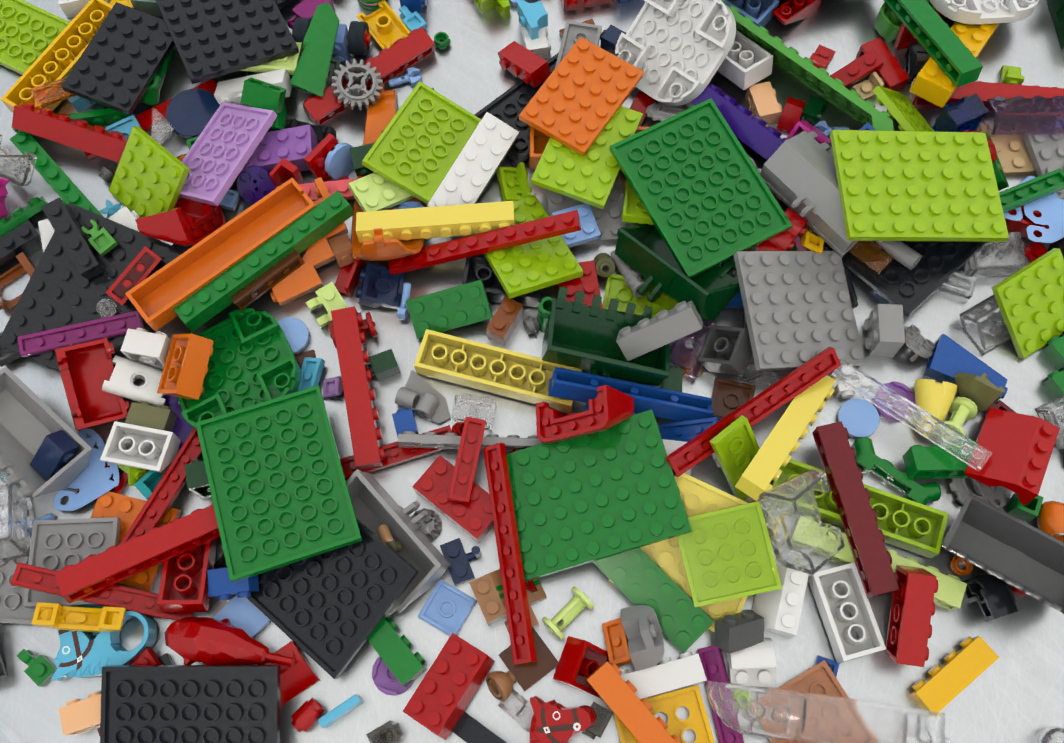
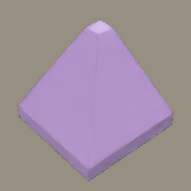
M337 376L324 379L323 399L340 396L343 391L342 378Z

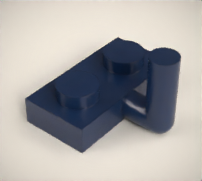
M460 538L440 545L443 556L451 564L448 569L455 586L475 579L469 562L481 557V551L478 546H473L472 552L466 554Z

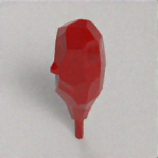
M185 617L171 623L164 633L166 646L184 659V665H191L195 662L206 665L262 664L269 661L294 667L296 662L295 658L269 652L268 647L248 636L243 629L231 625L230 620L227 618L218 621L209 617Z

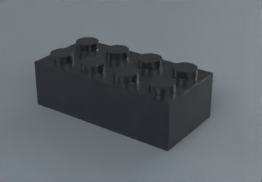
M475 255L466 258L462 284L482 279L489 302L501 303L505 296L508 297L485 255ZM543 289L511 299L523 304V306L538 307L541 302Z

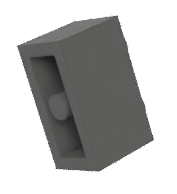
M745 609L740 613L725 615L724 618L715 620V646L728 654L764 641V617L756 614L753 610Z

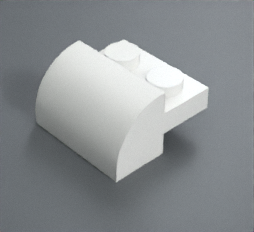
M764 638L763 642L730 654L727 653L731 688L775 687V668L777 667L771 638Z

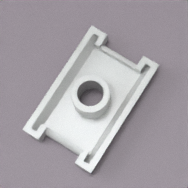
M115 355L112 361L115 364V368L110 380H104L102 391L137 402H148L155 407L164 405L166 399L162 398L163 394L157 393L163 370ZM136 379H142L145 381V384L136 386L133 382Z

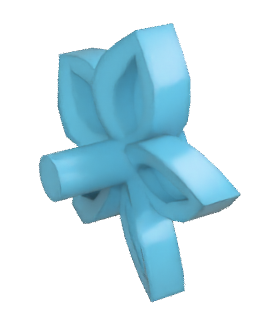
M106 200V208L101 209L99 212L108 214V219L118 212L122 204L119 203L113 206L111 201Z

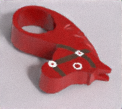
M538 696L531 697L530 703L534 714L530 726V743H569L579 731H584L596 723V713L587 705L564 707L560 703H556L555 700L545 703Z

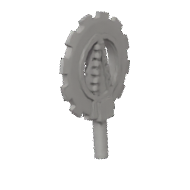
M951 478V483H949L950 490L955 492L958 496L956 499L962 505L970 493L1004 511L1003 507L1007 503L1005 499L1007 496L1010 497L1012 493L1011 490L1003 486H986L970 478L977 493L976 495L968 489L965 478Z

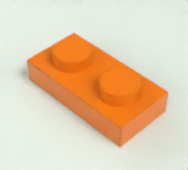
M621 617L602 623L609 663L614 662L617 666L631 663L628 639L621 623Z

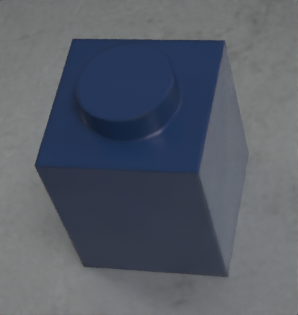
M610 25L607 30H603L601 33L600 47L615 55L619 36L621 33L626 35V32Z

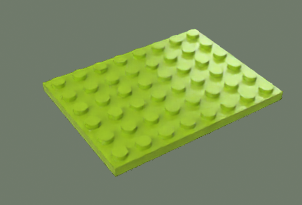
M873 130L831 131L830 139L847 241L1005 242L1009 239L986 133Z

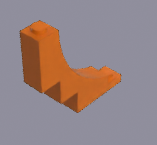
M321 177L314 180L316 186L313 189L317 197L320 198L313 201L316 206L331 196ZM344 222L311 245L302 258L304 264L271 288L272 292H270L274 303L278 302L282 307L324 287L315 269L336 260L328 240L348 233Z

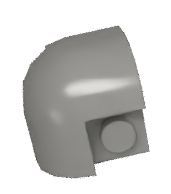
M648 605L622 608L621 623L628 639L629 655L635 671L656 665L662 660L665 651L662 629L654 609Z

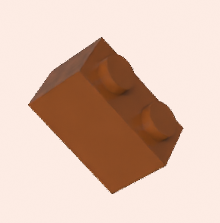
M505 296L486 328L487 338L505 346L523 316V304Z

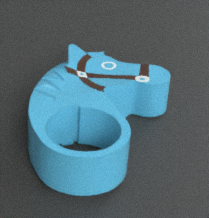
M126 611L123 625L129 619L137 617L144 626V636L141 643L131 651H126L123 646L120 647V631L100 632L95 637L92 636L91 632L58 629L60 649L57 657L54 658L57 670L51 680L61 681L69 676L83 678L102 676L103 666L129 665L146 648L154 646L158 633L155 621L148 615Z

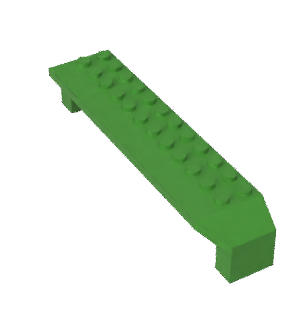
M731 5L729 7L735 18L736 30L773 55V63L864 126L868 122L876 131H894L893 120L887 112H880L875 108L874 103L861 99L857 91L853 89L848 90L844 87L845 84L837 78L834 80L828 76L829 73L825 69L815 67L812 60L799 56V52L791 46L789 48L786 47L779 37L775 36L773 38L768 34L769 31L766 28L756 26L750 17L740 15L739 10Z

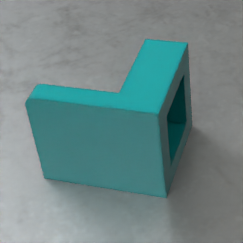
M150 470L134 486L148 500L163 475L160 472Z

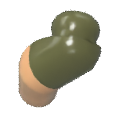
M383 524L378 527L381 539L394 551L401 552L403 550L402 542L400 540L394 541L388 526Z

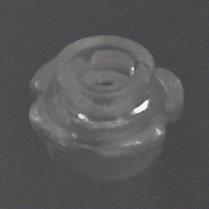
M103 299L98 302L96 310L102 318L115 315L117 305L114 301H110V299Z

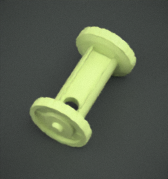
M955 397L949 409L952 414L949 421L941 422L935 430L938 439L947 445L961 444L963 442L965 432L962 426L965 421L975 418L978 412L977 405L969 398Z
M575 586L571 589L574 597L551 620L545 616L542 618L549 631L554 633L561 641L565 638L562 630L585 607L590 610L595 607L587 596Z

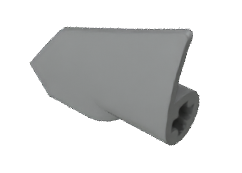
M412 370L405 387H401L398 390L395 404L412 409L419 417L438 425L450 420L446 398Z

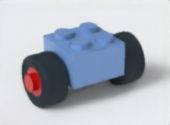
M298 17L295 19L292 30L295 42L303 44L304 37L312 20L311 18ZM351 21L349 31L346 24H339L332 58L341 60V65H346V60L350 63L351 54L367 55L371 42L368 23Z

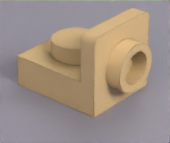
M873 72L869 79L854 85L852 89L860 94V98L864 101L871 100L876 97L873 90L878 85L884 87V82L876 72Z

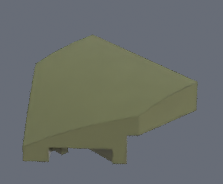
M958 372L954 376L960 397L972 400L977 405L978 411H985L1006 391L1001 386L997 388L996 385L991 383L985 372L980 377Z

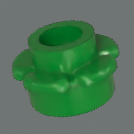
M438 32L435 34L433 42L435 47L445 49L450 45L451 40L447 33Z

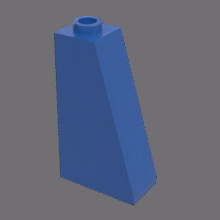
M941 334L935 341L933 355L929 358L923 375L941 383L945 381L956 385L954 376L958 372L974 374L979 377L985 372L991 383L996 385L997 388L1001 386L1006 390L994 403L1000 398L1003 399L1008 390L1005 387L1008 379L950 337Z

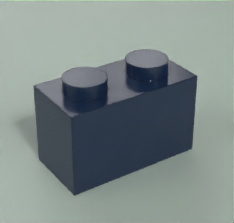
M63 430L46 435L30 466L48 481L76 457L75 453L79 445Z

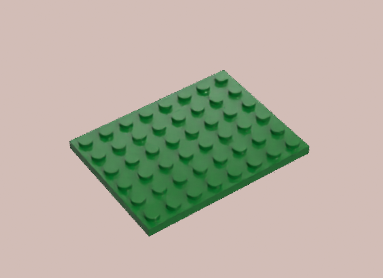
M712 98L610 146V152L682 272L689 278L734 257L733 254L737 251H746L792 227L791 222Z
M319 385L196 422L229 579L232 583L362 541Z
M652 409L632 415L627 420L605 431L551 444L541 443L506 454L525 582L692 532L672 468L665 459L667 453Z

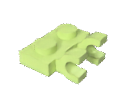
M333 282L315 291L318 297L306 302L310 311L323 305L328 314L316 319L321 328L332 322L331 311L348 308Z

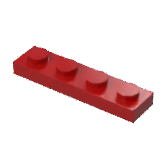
M467 416L465 418L448 500L469 504L486 420Z

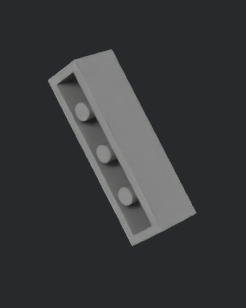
M692 300L687 303L682 301L669 311L662 310L651 319L644 318L631 328L630 326L624 327L619 331L616 342L626 360L630 361L701 330L703 320Z

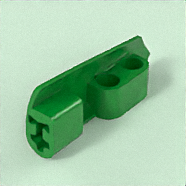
M329 2L318 5L303 40L302 54L289 83L299 90L320 97L324 96L340 22Z

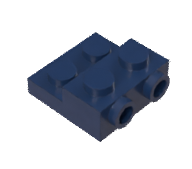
M367 263L365 268H361L359 273V280L362 281L361 287H357L355 297L359 298L358 304L374 308L383 306L398 310L401 302L405 272L391 275L389 268Z

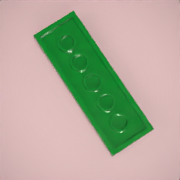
M641 548L593 561L635 605H648L654 609L662 633L682 653H685L714 623L700 607H694L693 600Z

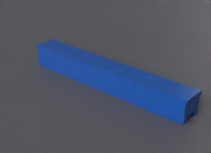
M555 367L552 377L549 379L548 396L589 403L590 399L597 397L599 393L597 387L608 385L634 397V413H641L652 409L655 417L675 421L712 418L714 411L711 410L713 399L559 367Z

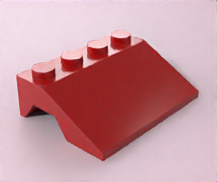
M989 408L964 474L986 486H1003L1017 493L1020 503L1026 505L1039 494L1060 428L1039 417Z

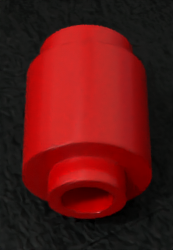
M312 697L309 701L306 700L291 716L293 719L291 724L298 732L302 730L307 732L322 717L321 713L325 709Z

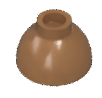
M494 671L487 674L486 683L491 694L497 700L504 702L511 695L516 679L510 671L506 673Z

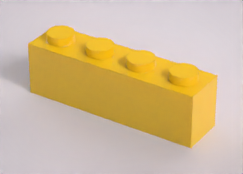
M968 636L959 644L961 648L957 652L953 650L943 658L945 662L941 666L935 665L928 671L929 677L925 680H918L912 686L914 690L909 696L927 716H935L999 658L980 636L974 638Z

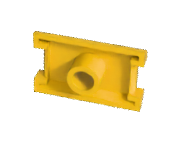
M383 0L378 3L379 9L366 16L362 12L356 16L360 21L368 23L369 33L379 46L385 49L393 46L398 39L407 37L410 31L388 3Z

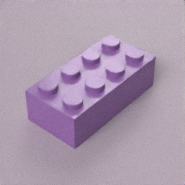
M310 124L267 132L245 164L243 170L251 166H260L271 172L282 158L297 166L300 172L310 170L304 158L318 145L317 135Z

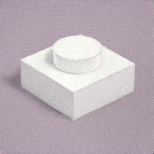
M858 380L837 384L833 392L835 398L842 397V399L853 397L860 388Z

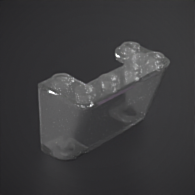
M815 469L802 473L759 495L760 506L777 562L787 568L814 575L845 546L840 528L823 524L821 521L813 490L828 493L830 488L826 473ZM828 532L833 533L836 537V540L832 539L829 536Z

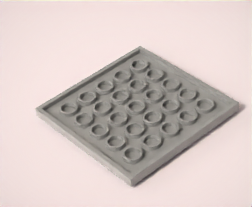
M737 251L733 254L756 371L797 369L828 347L835 349L841 364L840 367L861 366L865 364L844 266L839 254L835 251H822L821 254L814 251Z

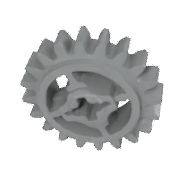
M353 59V64H350L346 60V67L340 64V71L334 70L335 76H332L333 83L331 87L334 90V97L338 96V102L344 101V107L351 104V109L354 110L357 105L359 110H361L362 105H365L368 109L369 102L375 105L374 98L380 99L379 93L383 92V87H381L383 80L380 79L381 73H376L377 67L370 69V62L364 65L363 59H361L360 63L357 64L356 60ZM346 78L348 80L347 88L344 90L342 84ZM368 80L372 82L370 91L367 90Z

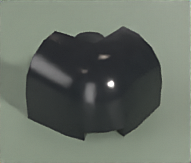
M989 574L979 575L962 581L967 583L964 594L968 603L978 602L986 622L1021 610L1011 588L1006 582L996 576Z

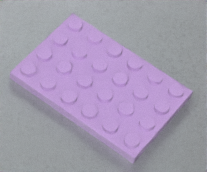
M222 102L181 161L190 171L179 197L218 206L278 115L273 110Z

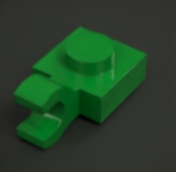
M25 649L17 655L22 662L29 666L24 672L39 687H42L57 670V667L45 655H40L37 658L30 650L26 651Z

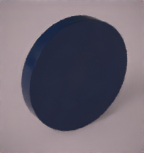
M188 89L180 92L170 101L166 113L167 121L177 135L191 139L201 134L220 105L210 92L202 89Z

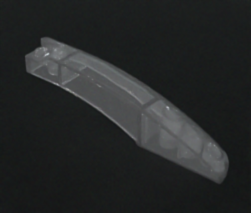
M707 681V694L712 709L726 726L741 734L800 743H949V738L945 737V713L829 695Z

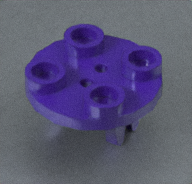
M251 166L245 168L239 174L237 189L244 201L256 203L275 190L268 170L260 166Z

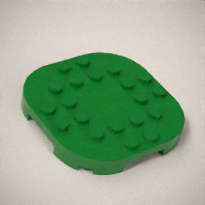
M244 308L242 311L238 309L229 313L231 318L197 334L198 336L214 340L212 345L213 353L209 357L207 365L208 372L204 377L202 385L203 392L199 396V400L178 398L183 417L195 430H197L196 422L297 392L301 381L300 366L282 328L269 313L255 311L253 308Z

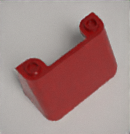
M186 198L178 199L174 209L135 219L139 232L144 236L185 247L197 244L226 224L220 203L218 206Z
M107 338L54 350L76 430L127 417L130 409L128 400L124 401L121 396L102 391L104 380L109 381L114 370L111 354H114L115 350L112 342H108Z
M608 385L597 387L599 392L597 397L589 400L588 411L563 413L551 408L547 402L536 403L537 437L540 441L551 444L605 431L632 416L634 412V397Z

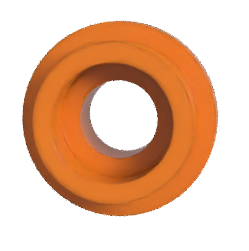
M957 555L950 561L952 571L958 576H966L973 570V564ZM958 562L963 563V569L958 567Z

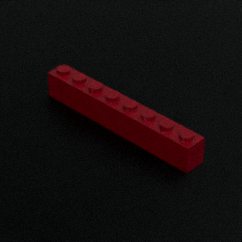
M842 421L816 427L812 434L867 599L893 593L899 590V577L893 572L891 554L885 549L884 534L878 528L876 511L871 508L869 491L867 488H864L862 482L863 473L857 467L855 450L853 447H850L848 430L846 427H843Z

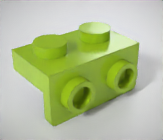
M520 162L516 168L498 167L496 172L503 201H515L531 196L532 188L529 185L528 172L525 169L524 162Z

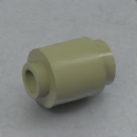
M600 253L595 256L594 262L597 274L602 277L612 275L615 271V264L611 256L607 253Z

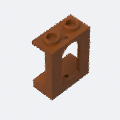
M23 252L16 256L20 263L0 275V310L4 309L9 314L14 311L22 294L15 299L4 300L2 298L3 289L26 273L31 278L36 268Z

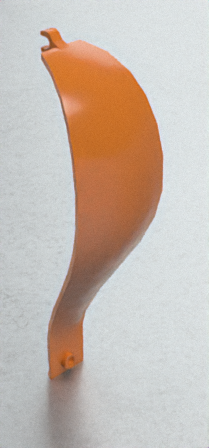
M382 85L383 92L379 93L380 99L374 98L375 105L369 102L362 145L375 143L382 134L381 132L385 130L397 113V93L395 90L385 91L384 85ZM416 197L405 201H416L422 203V201L417 199ZM354 199V215L352 216L351 251L354 259L384 261L420 252L424 245V238L384 240L382 228L373 229L374 241L359 243L356 234V212L363 211L356 199ZM400 204L391 207L387 210H393L395 207L397 209L398 207H400Z

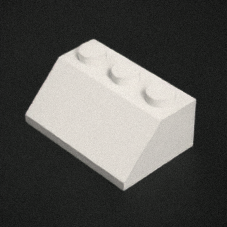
M114 421L100 460L162 472L176 457L181 440L173 432Z
M776 564L782 589L755 594L752 610L764 617V631L792 638L797 635L809 570L787 564Z

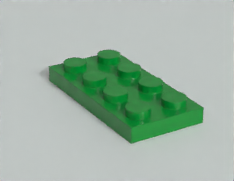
M482 279L406 300L417 339L424 337L426 329L444 332L493 318Z

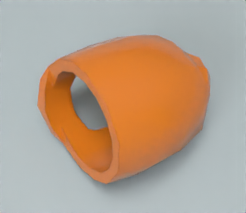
M1057 501L1044 502L1037 517L1038 529L1064 542V535L1056 534L1064 533V503Z

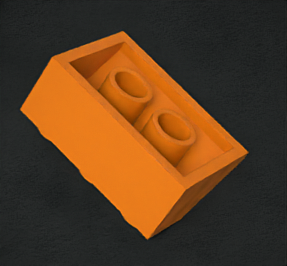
M192 333L173 334L157 393L183 399L199 400V396L203 392L204 377L208 372L209 357L213 353L212 345L214 340Z

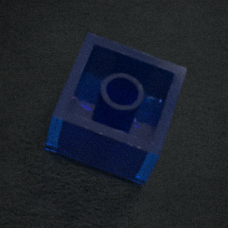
M977 94L969 97L964 96L954 104L949 103L945 105L932 128L935 132L976 131L989 110Z

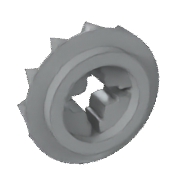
M425 508L415 511L411 516L412 519L422 511L426 510L429 515L424 521H430L428 524L430 532L424 528L420 530L430 541L434 540L442 528L439 515L433 510Z

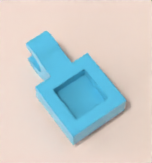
M405 5L399 8L401 12L400 17L403 19L402 22L410 32L421 27L423 29L427 28V23L417 11L411 13Z

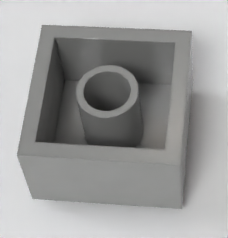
M877 304L874 310L871 311L870 316L865 319L864 328L868 333L865 347L869 351V356L894 357L904 345L903 305Z

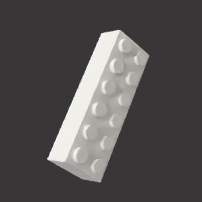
M486 112L427 207L476 204L514 144L519 132Z

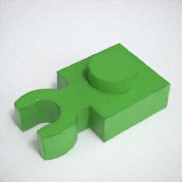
M91 219L90 222L93 224V228L87 230L83 226L81 227L82 231L92 236L88 241L101 256H104L117 246L118 243L104 227L99 230V225Z

